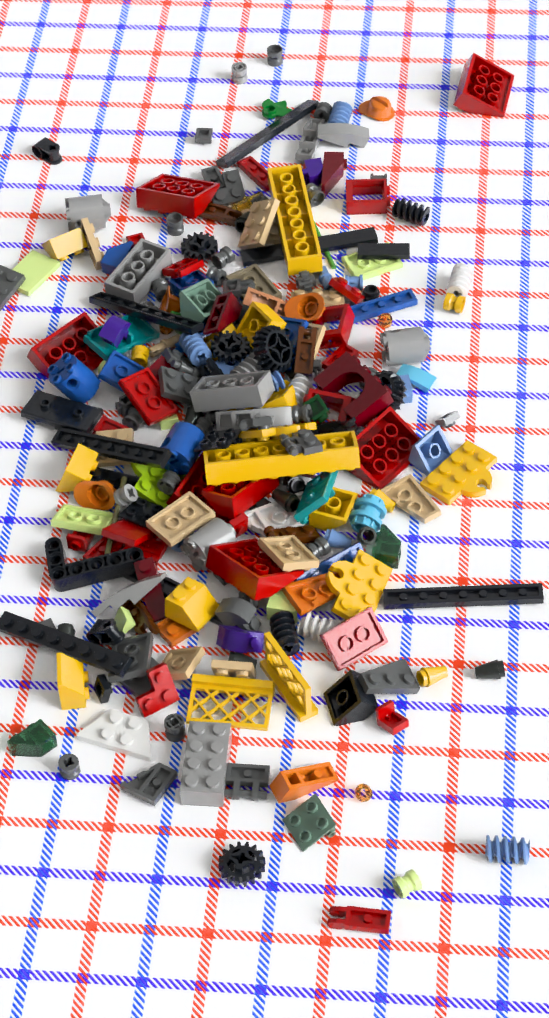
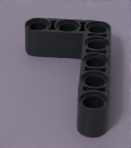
M52 537L45 542L49 576L54 589L58 592L136 574L134 562L145 559L142 549L132 547L68 564L61 539Z

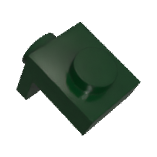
M319 394L303 403V405L310 404L313 413L312 420L314 422L322 423L329 418L328 415L331 412Z

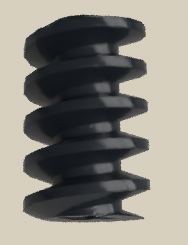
M399 198L395 200L392 207L393 217L404 219L407 222L410 221V223L418 226H424L427 223L430 207L427 206L424 210L423 204L418 208L419 204L415 202L412 205V200L408 202L406 198H402L401 201Z
M280 611L270 618V630L272 636L286 655L293 656L300 650L295 621L293 619L294 616L289 611Z

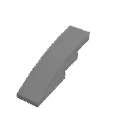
M308 119L303 128V136L299 141V149L295 154V160L304 161L314 158L320 139L317 138L316 126L325 124V119Z
M164 572L146 577L126 586L93 609L91 613L97 617L109 606L116 611L129 599L135 605L160 583L167 574Z

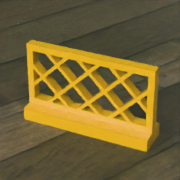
M269 631L264 633L265 659L259 662L260 668L270 681H274V687L300 723L317 715L318 708L311 700V687Z
M192 674V687L186 724H189V721L231 723V728L268 731L272 700L275 693L274 681ZM196 691H204L208 696L199 702L195 694ZM219 693H225L228 698L219 704L214 697ZM239 695H245L248 700L239 705L235 698ZM259 697H268L267 703L262 707H259L255 702ZM211 699L216 704V707L207 712L202 705ZM232 701L237 708L228 714L223 706ZM252 703L257 710L248 716L243 709ZM198 708L205 713L200 718H191L192 712ZM220 709L225 717L220 720H214L211 715ZM240 711L245 719L241 722H235L231 717ZM261 713L265 718L264 724H255L252 719Z

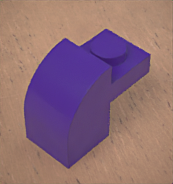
M321 157L304 160L305 169H302L305 185L314 183L319 187L322 182L323 170Z
M112 315L106 321L98 336L102 341L117 348L122 339H127L131 323L116 315Z
M219 625L216 645L239 653H262L264 632L243 630L238 626Z

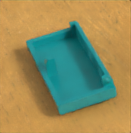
M125 315L121 318L130 322L131 325L128 329L127 339H122L117 348L102 341L98 336L104 325L88 331L87 335H84L83 342L102 359L107 361L113 350L121 354L126 353L136 345H143L158 339L160 333L147 321Z
M339 470L332 473L322 472L306 483L305 490L294 515L297 522L306 524L309 514L327 503L329 497L335 496V491L332 488Z

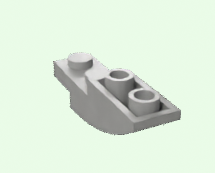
M291 406L215 412L217 431L229 428L239 429L238 424L241 420L265 416H274V424L270 425V427L293 425Z

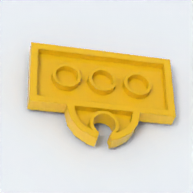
M316 422L275 426L269 429L241 431L238 436L244 439L245 442L256 441V438L258 441H267L270 439L269 436H271V439H279L281 434L292 437V433L298 432L301 429L316 430L317 427Z
M467 440L420 482V486L426 492L448 505H451L460 495L474 498L486 494V489L477 485L483 484L487 489L491 490L492 475L489 469L497 462V457Z
M360 549L356 552L352 563L348 561L333 563L329 568L330 571L325 576L327 586L337 596L331 612L345 620L367 607H372L375 612L383 594V589H385L393 569ZM332 572H337L340 578H336Z

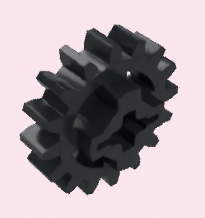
M194 232L193 236L188 234L187 238H183L181 243V253L184 255V258L198 259V261L203 259L205 262V259L211 260V255L218 252L217 240H215L214 236L209 237V233L203 235V232H200V234Z
M226 330V334L219 332V337L214 335V340H211L213 358L218 357V362L224 360L225 364L228 361L234 364L236 360L240 363L241 359H245L250 351V342L247 341V337H242V333L237 335L235 331L229 333Z
M238 841L236 847L229 844V851L226 849L222 850L223 856H219L218 867L219 871H221V877H227L228 884L234 881L235 887H238L239 883H243L244 887H247V882L250 881L252 884H255V878H262L261 872H265L266 861L265 857H263V851H257L256 844L249 847V842L241 845L240 841Z

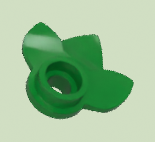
M266 99L262 103V116L267 119L283 117L292 111V109L287 108L286 100L273 103L271 99Z

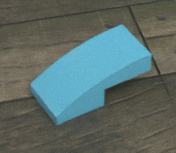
M402 364L396 373L399 376L409 374L411 383L425 393L429 391L437 379L434 375L408 364Z

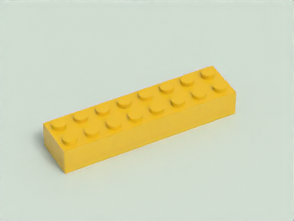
M301 164L267 168L271 199L276 198L280 201L275 217L288 276L298 275L299 272L306 270L309 273L323 271L322 253Z
M355 431L317 434L315 436L321 442L323 452L305 456L303 453H298L296 456L290 455L285 447L281 445L280 439L231 444L225 449L203 451L207 485L218 486L222 483L236 484L248 480L277 479L283 476L296 477L301 474L314 475L318 472L332 473L336 470L350 471L360 468L359 447Z

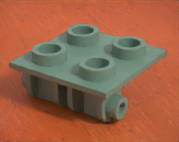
M316 793L282 819L303 852L324 835L331 838L336 834L335 827L337 825Z

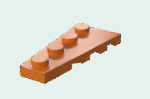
M332 572L336 578H340L337 572ZM326 574L291 582L282 588V592L300 616L337 597L327 586Z

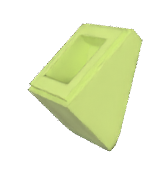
M177 414L159 422L161 431L171 429L176 422H179Z
M122 606L119 607L114 620L118 629L126 634L136 623L129 610Z

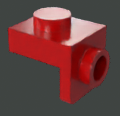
M244 512L226 522L234 528L236 538L248 530L249 517Z
M73 531L72 534L68 533L66 536L68 549L86 552L94 534Z
M392 700L385 702L375 709L377 725L393 736L409 727V720L395 711Z

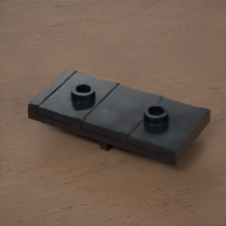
M40 390L34 393L21 410V417L53 426L56 430L61 427L86 433L91 432L104 414L102 408L93 407Z

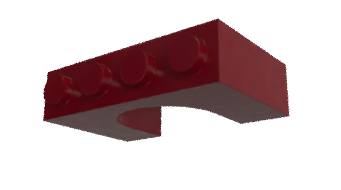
M347 351L313 378L319 390L332 393L339 392L343 387L351 383L359 382L365 384L363 392L343 409L349 420L355 417L354 425L356 427L365 426L394 402L391 397L392 391L387 385L382 386L381 380L376 375L372 376L369 368L366 365L362 366L360 360L355 355L351 356Z

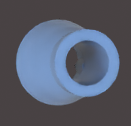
M333 528L332 530H326L324 538L330 547L347 548L351 546L352 538Z

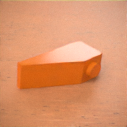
M325 762L280 771L269 787L278 803L296 800L337 782L339 778L331 763Z

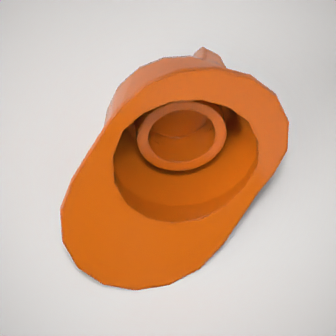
M383 96L370 98V100L361 103L358 109L363 115L378 121H389L395 116V111L391 107L389 99Z
M168 285L159 309L169 313L171 311L180 312V299L170 294V286Z
M316 292L294 296L285 305V316L315 321L325 311L324 299Z
M106 480L81 481L75 486L73 495L76 502L82 507L109 510L115 505L113 495L117 489Z

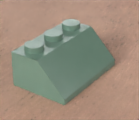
M208 278L182 290L179 293L181 316L204 323L205 325L216 297L222 293Z

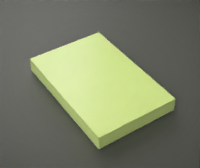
M358 252L341 257V261L350 275L360 276L363 274V280L403 268L401 259H358Z
M32 250L12 269L24 274L26 278L17 291L30 296L60 267V261Z
M63 504L51 519V526L101 535L102 529L111 525L114 513Z

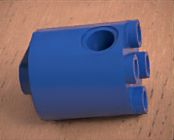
M68 352L64 353L47 370L49 382L70 400L84 404L93 398L99 389L100 379L77 357Z
M182 421L176 422L171 427L160 446L161 448L169 449L173 453L164 467L167 471H173L177 475H185L191 470L201 451L194 452V449L205 437L198 427Z

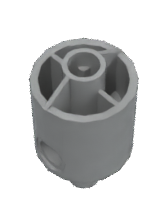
M102 194L65 198L66 208H69L66 210L67 220H71V222H68L69 232L81 228V219L87 217L89 223H93L94 229L106 228V222L111 217L110 203L102 198Z
M420 326L388 330L380 333V342L384 347L381 355L385 365L396 366L425 362L430 351V339Z
M216 517L197 529L194 534L184 538L183 545L180 548L186 556L188 555L196 571L208 570L205 566L209 545L237 541L236 532L232 525Z

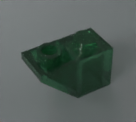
M381 524L380 532H376L377 539L375 543H377V546H373L372 557L391 568L398 569L401 558V541L385 524Z
M42 719L31 723L19 734L13 735L7 741L9 753L12 756L42 757L58 746L56 734Z

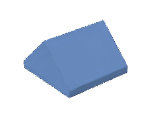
M440 425L434 426L412 446L408 459L411 464L426 476L453 453Z

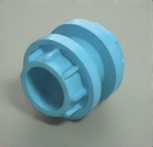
M364 494L362 497L357 498L353 506L354 510L349 515L352 529L358 533L361 528L369 526L376 532L379 531L382 526L381 519H384L387 513L383 500L372 494Z

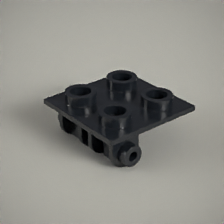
M229 428L224 431H209L204 439L199 442L194 452L225 449L231 444L243 443L242 438L238 436L242 430Z
M138 497L118 517L149 529L146 527L145 521L163 510L164 507Z

